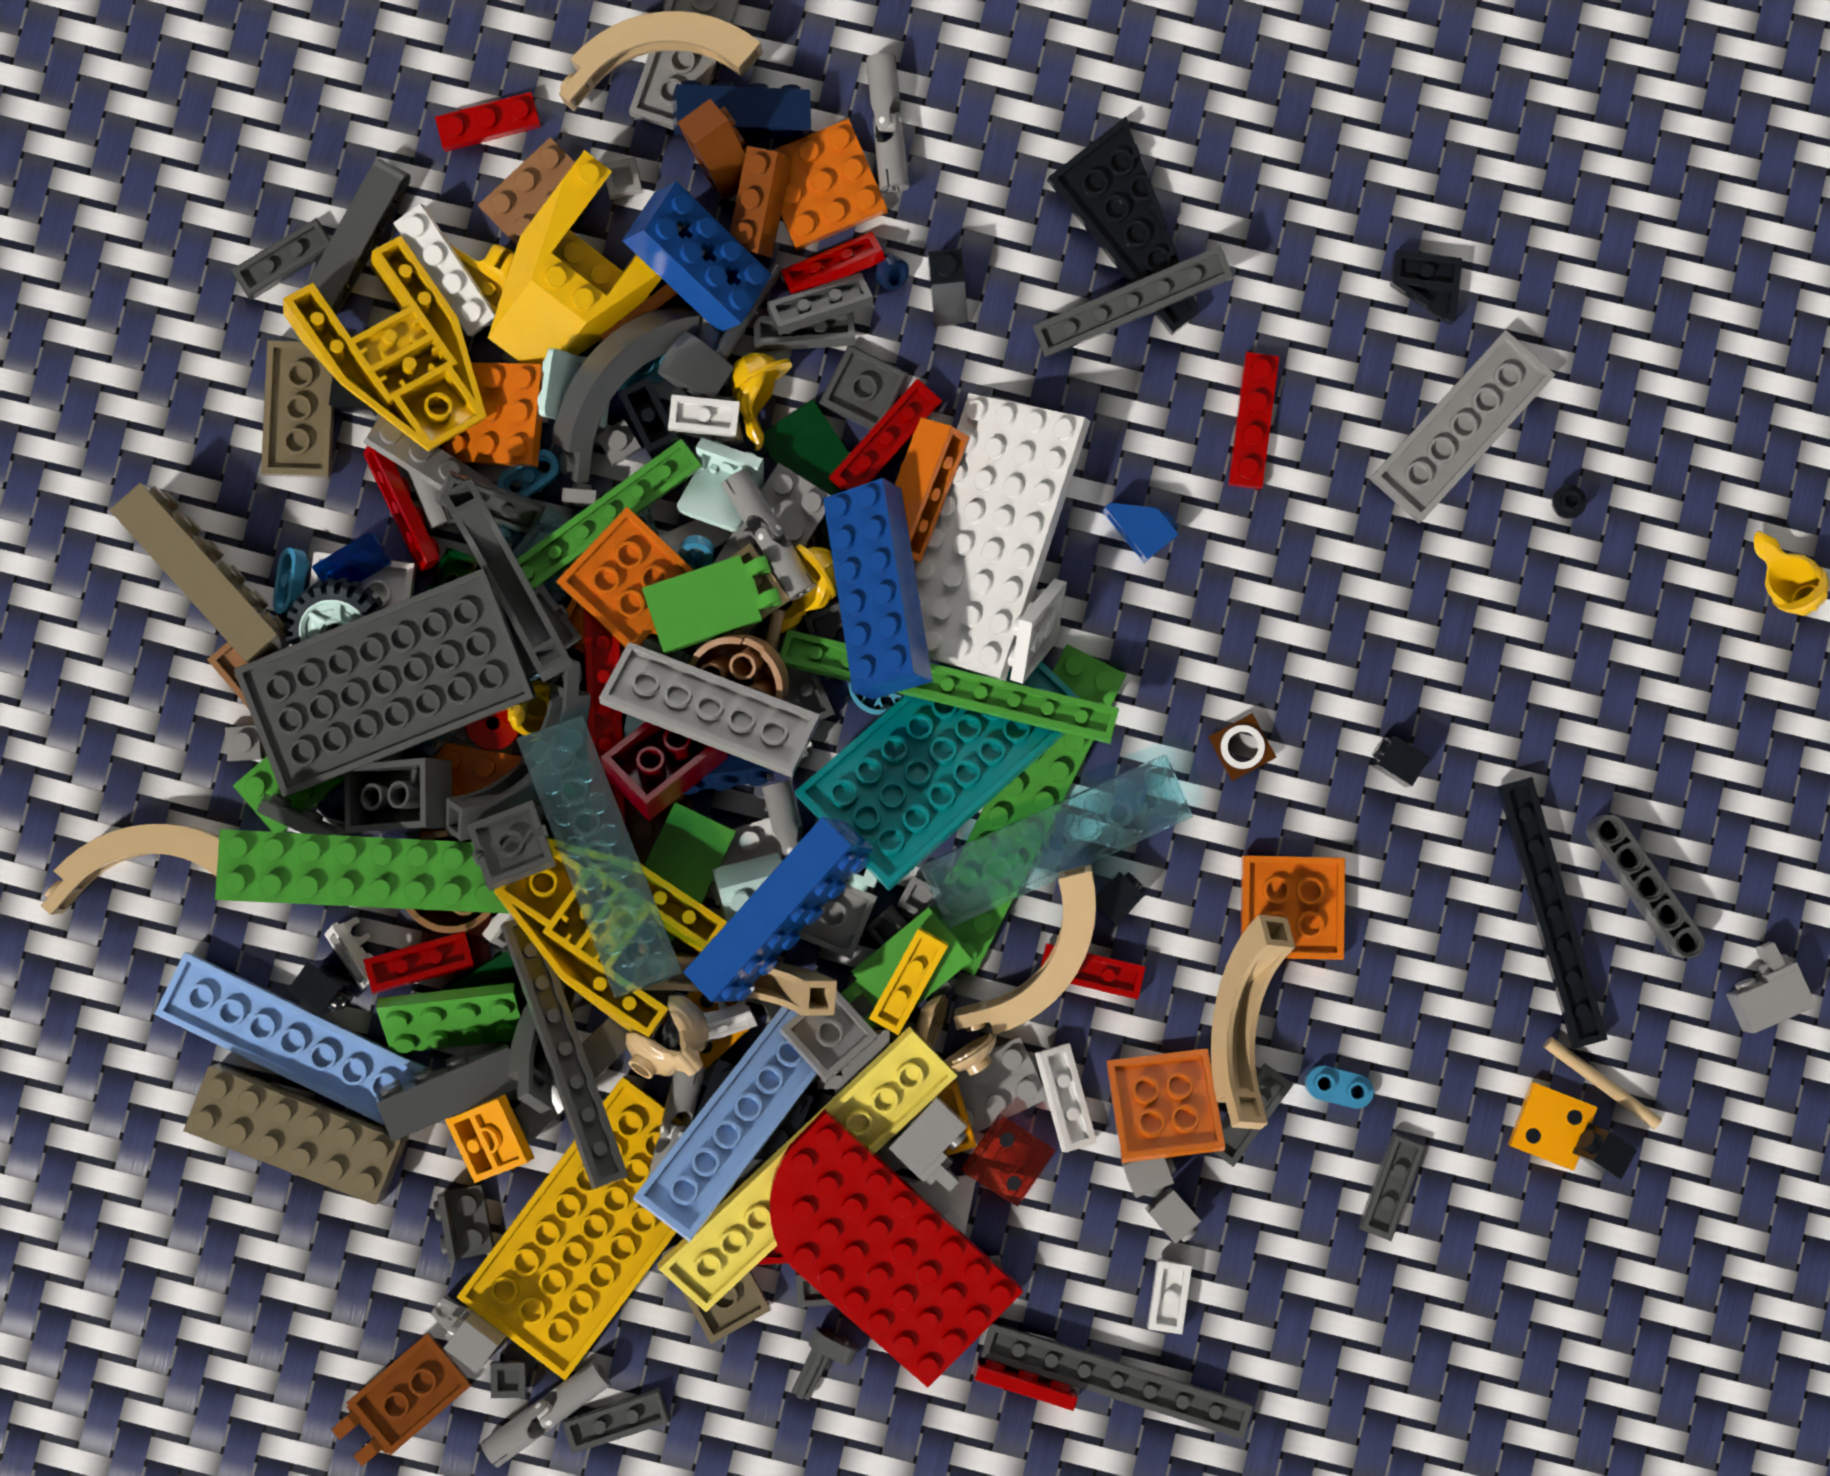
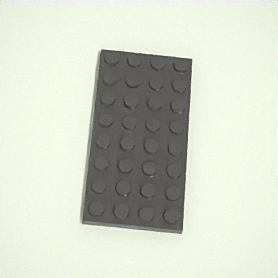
M485 568L234 669L283 797L291 796L507 710L517 704L537 698L503 608Z

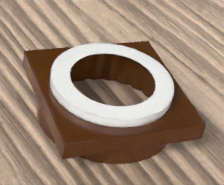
M1253 713L1208 736L1218 760L1223 765L1231 781L1277 758ZM1248 732L1255 737L1258 743V751L1253 759L1247 762H1239L1230 756L1228 742L1234 734Z

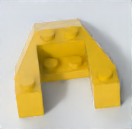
M585 150L521 234L491 325L488 339L520 363L543 364L549 348L559 349L578 356L600 341L601 334L643 303L662 279L636 254L624 271H622L569 230L612 173L611 170Z
M400 235L372 250L371 269L396 303L400 312L351 338L315 284L311 283L283 298V315L305 346L343 387L429 452L485 420L487 416L459 319Z
M548 838L556 866L494 890L495 895L564 983L631 1033L639 1032L648 1038H652L667 1016L669 1008L612 971V968L646 919H649L698 953H701L726 925L727 921L642 864Z

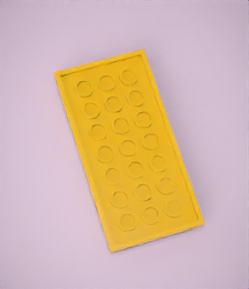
M623 1076L604 1100L603 1105L628 1177L592 1190L574 1140L456 1297L565 1381L676 1234L668 1225L633 1200L635 1194L648 1178L656 1143L660 1137V1126L665 1106L626 1076ZM677 1115L672 1120L682 1125L683 1120Z

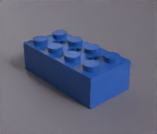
M677 181L653 193L622 240L719 333L742 324L772 276Z

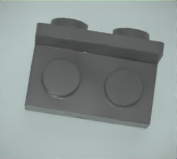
M484 1183L444 1190L437 1195L438 1200L434 1201V1213L436 1220L442 1222L444 1234L440 1235V1247L442 1254L448 1256L449 1263L456 1262L461 1258L490 1253L495 1244Z

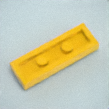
M919 927L868 1019L899 1035L949 943Z

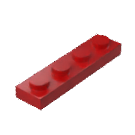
M1246 352L1244 355L1228 486L1261 490L1263 487L1279 356Z
M916 379L834 470L829 479L842 491L871 482L910 439L918 426L920 418L927 419L941 404L942 400L919 379Z
M367 445L363 452L365 460L417 565L419 573L432 569L440 559L439 547L433 537H429L424 526V515L419 507H415L410 497L411 490L405 477L400 476L395 462Z

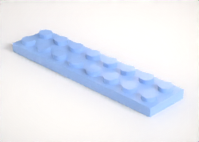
M184 952L154 1013L175 1025L383 1125L385 1124L376 1104V1095L380 1094V1087L396 1080H400L401 1085L414 1080L413 1073L427 1068L404 1055L393 1052L377 1042L190 952Z
M783 1006L780 1008L633 1198L638 1204L689 1242H691L818 1075L780 1033V1029L798 1014L793 1010Z

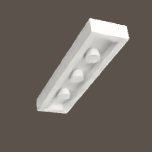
M418 204L396 220L393 224L455 312L459 323L467 335L472 337L491 324L496 312L423 204Z

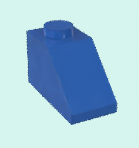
M1109 503L1102 511L1143 563H1146L1179 535L1175 530L1178 528V525L1173 517L1166 511L1162 514L1158 508Z

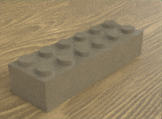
M139 483L110 509V512L245 662L250 663L285 649L290 645L287 644L285 638L288 634V631H285L286 622L280 616H274L265 609L269 605L268 602L256 590L252 592L243 584L246 578L235 566L232 565L230 567L221 560L224 556L223 552L212 541L207 542L199 535L202 529L191 517H185L176 510L180 505L167 491L162 492L157 486L150 488Z
M222 1063L208 1066L183 1130L194 1136L374 1205L385 1200L409 1135L392 1142L386 1126Z

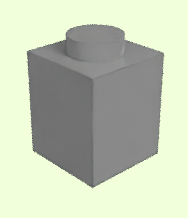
M1171 1157L1122 1163L1121 1161L1132 1193L1136 1198L1174 1184L1171 1174L1177 1171Z
M1171 1186L1145 1207L1149 1215L1175 1244L1180 1240L1183 1242L1188 1241L1199 1230L1197 1225L1201 1222L1200 1219Z

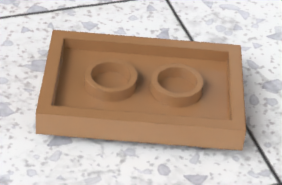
M550 137L482 200L478 206L517 246L521 234L575 162Z

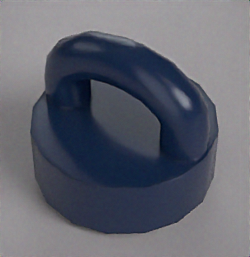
M885 253V259L878 263L876 267V281L885 289L894 291L906 282L909 275V266L900 257L892 253Z

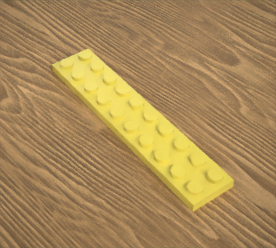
M909 1026L713 1211L691 1242L684 1238L657 1263L658 1269L707 1312L777 1246L771 1226L769 1208L770 1189L776 1167L788 1146L824 1109L833 1115L873 1153H876L957 1077L956 1072Z

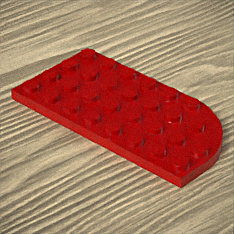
M826 1109L788 1146L782 1155L772 1179L769 1208L774 1238L784 1259L792 1269L927 1388L1023 1293L1022 1286L997 1266L991 1258Z

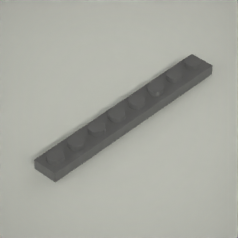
M515 919L503 922L501 929L591 1188L594 1190L628 1177L559 977Z
M995 1322L988 1328L980 1354L981 1357L1243 1440L1254 1407L1252 1403Z

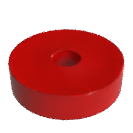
M508 710L465 726L469 739L476 746L485 750L505 748L518 735V732L512 728L508 721ZM489 717H495L498 720L499 724L495 730H490L486 726V721Z

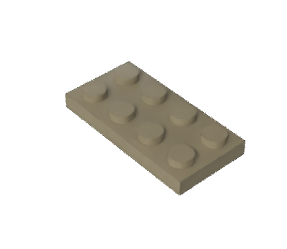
M267 340L261 474L264 476L331 478L335 409L329 405L333 375L302 341Z

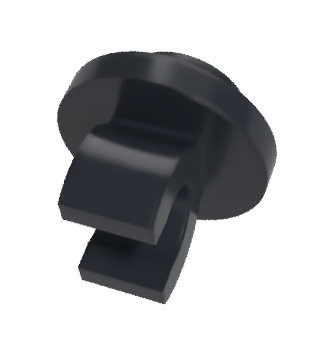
M1574 485L1562 486L1552 497L1553 510L1564 519L1576 518L1586 508L1587 500L1584 492Z

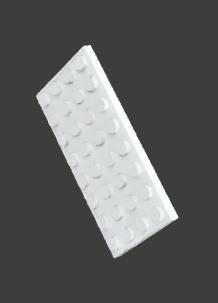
M971 393L968 394L957 429L969 436V440L922 561L920 563L913 560L929 660L1006 681L1011 667L1008 665L1009 655L1012 648L1016 645L1017 636L1013 635V627L1019 615L1023 616L1029 603L1032 602L1091 422L1086 417Z

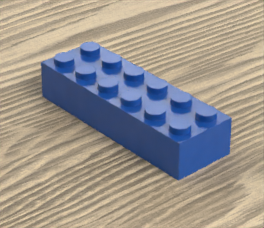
M881 478L823 498L852 691L873 700L933 682L902 489Z
M822 816L683 973L711 1002L743 1001L755 989L754 982L761 975L765 976L774 969L778 963L776 958L781 952L789 950L799 941L801 937L799 932L807 924L811 925L820 918L823 913L822 907L830 898L835 899L844 891L847 886L844 882L853 873L857 874L865 868L870 860L868 856L874 848L846 821Z

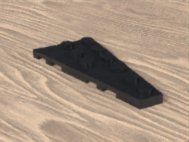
M1125 116L1051 174L1047 182L1131 284L1180 262L1175 245L1171 241L1166 228L1167 224L1151 181L1142 164L1139 149L1130 132L1127 117ZM1191 296L1158 310L1154 314L1169 333L1173 335L1199 314V309L1194 296Z

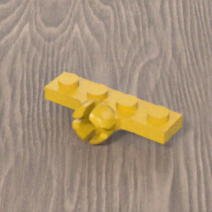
M450 243L496 312L514 257L513 251L495 244L492 245L485 259L477 261Z

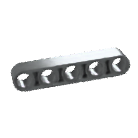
M379 158L370 167L306 286L311 283L315 284L336 316L343 308L371 257L372 250L377 246L410 183V174Z
M1601 815L1592 818L1586 827L1588 839L1666 951L1675 957L1694 958L1699 956L1705 947V939L1626 824L1615 815ZM1604 821L1608 822L1612 828L1611 836L1608 839H1604L1600 834V826ZM1624 849L1631 855V862L1627 867H1624L1619 859L1620 853ZM1644 877L1651 884V889L1647 895H1643L1639 889V883ZM1664 905L1670 911V918L1666 923H1663L1659 918V911ZM1683 934H1686L1690 940V945L1685 951H1682L1679 947V938Z

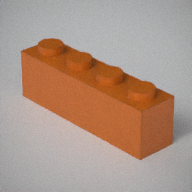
M920 418L895 482V485L902 489L913 560L920 563L969 440V436L953 426L925 418Z

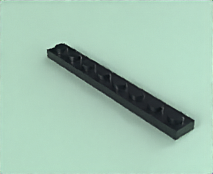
M1533 777L1497 786L1571 1047L1576 1049L1608 1040Z

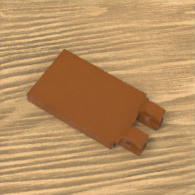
M427 1332L346 1402L348 1404L346 1408L350 1413L331 1430L341 1440L359 1423L372 1438L353 1456L363 1466L381 1450L385 1454L389 1453L391 1456L473 1383L432 1334Z

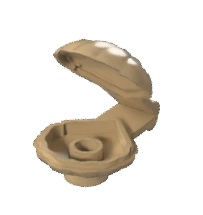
M680 995L668 997L670 1015L679 1031L681 1052L666 1049L652 1038H648L639 1032L626 1033L625 1044L632 1056L628 1063L639 1075L651 1079L654 1074L671 1076L675 1075L677 1071L685 1072L688 1076H692L702 1068L703 1062L700 1060L699 1052L703 1051L708 1043L709 1027L703 1011L687 997Z
M938 995L929 1000L920 1011L915 1023V1032L933 1050L946 1017L948 998L945 995ZM985 1034L971 1041L944 1061L955 1072L966 1070L969 1076L982 1071L993 1062L989 1054L997 1042V1034Z

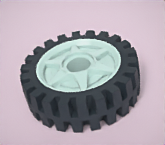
M335 577L327 578L323 582L320 580L302 592L288 611L286 616L288 620L285 623V631H288L285 637L287 644L294 645L333 629L332 624L341 626L382 609L381 606L384 602L380 597L375 599L372 596L374 591L369 587L364 590L361 588L362 583L356 580L353 583H349V578L343 577L339 580H335Z

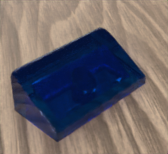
M368 532L314 564L312 568L322 582L327 578L335 577V580H339L343 577L349 578V583H353L355 580L358 582L364 581L392 564L376 535Z

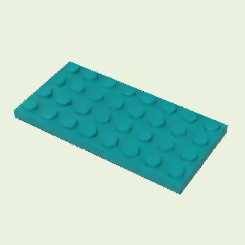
M1042 661L1023 684L1010 680L1012 667H1010L1006 679L1008 682L1079 698ZM941 664V665H940V666L949 667V668H953V669H957V670H961V671H965V672H970V673L978 674V673H975V672H971V671H967V670H964V669L956 668V667L949 666V665H946V664ZM905 695L795 791V795L818 819L824 816L846 821L874 848L868 856L870 860L865 867L890 891L1066 733Z

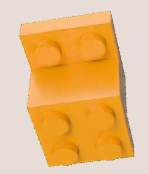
M501 1095L445 1119L474 1183L526 1164L535 1158L506 1095Z

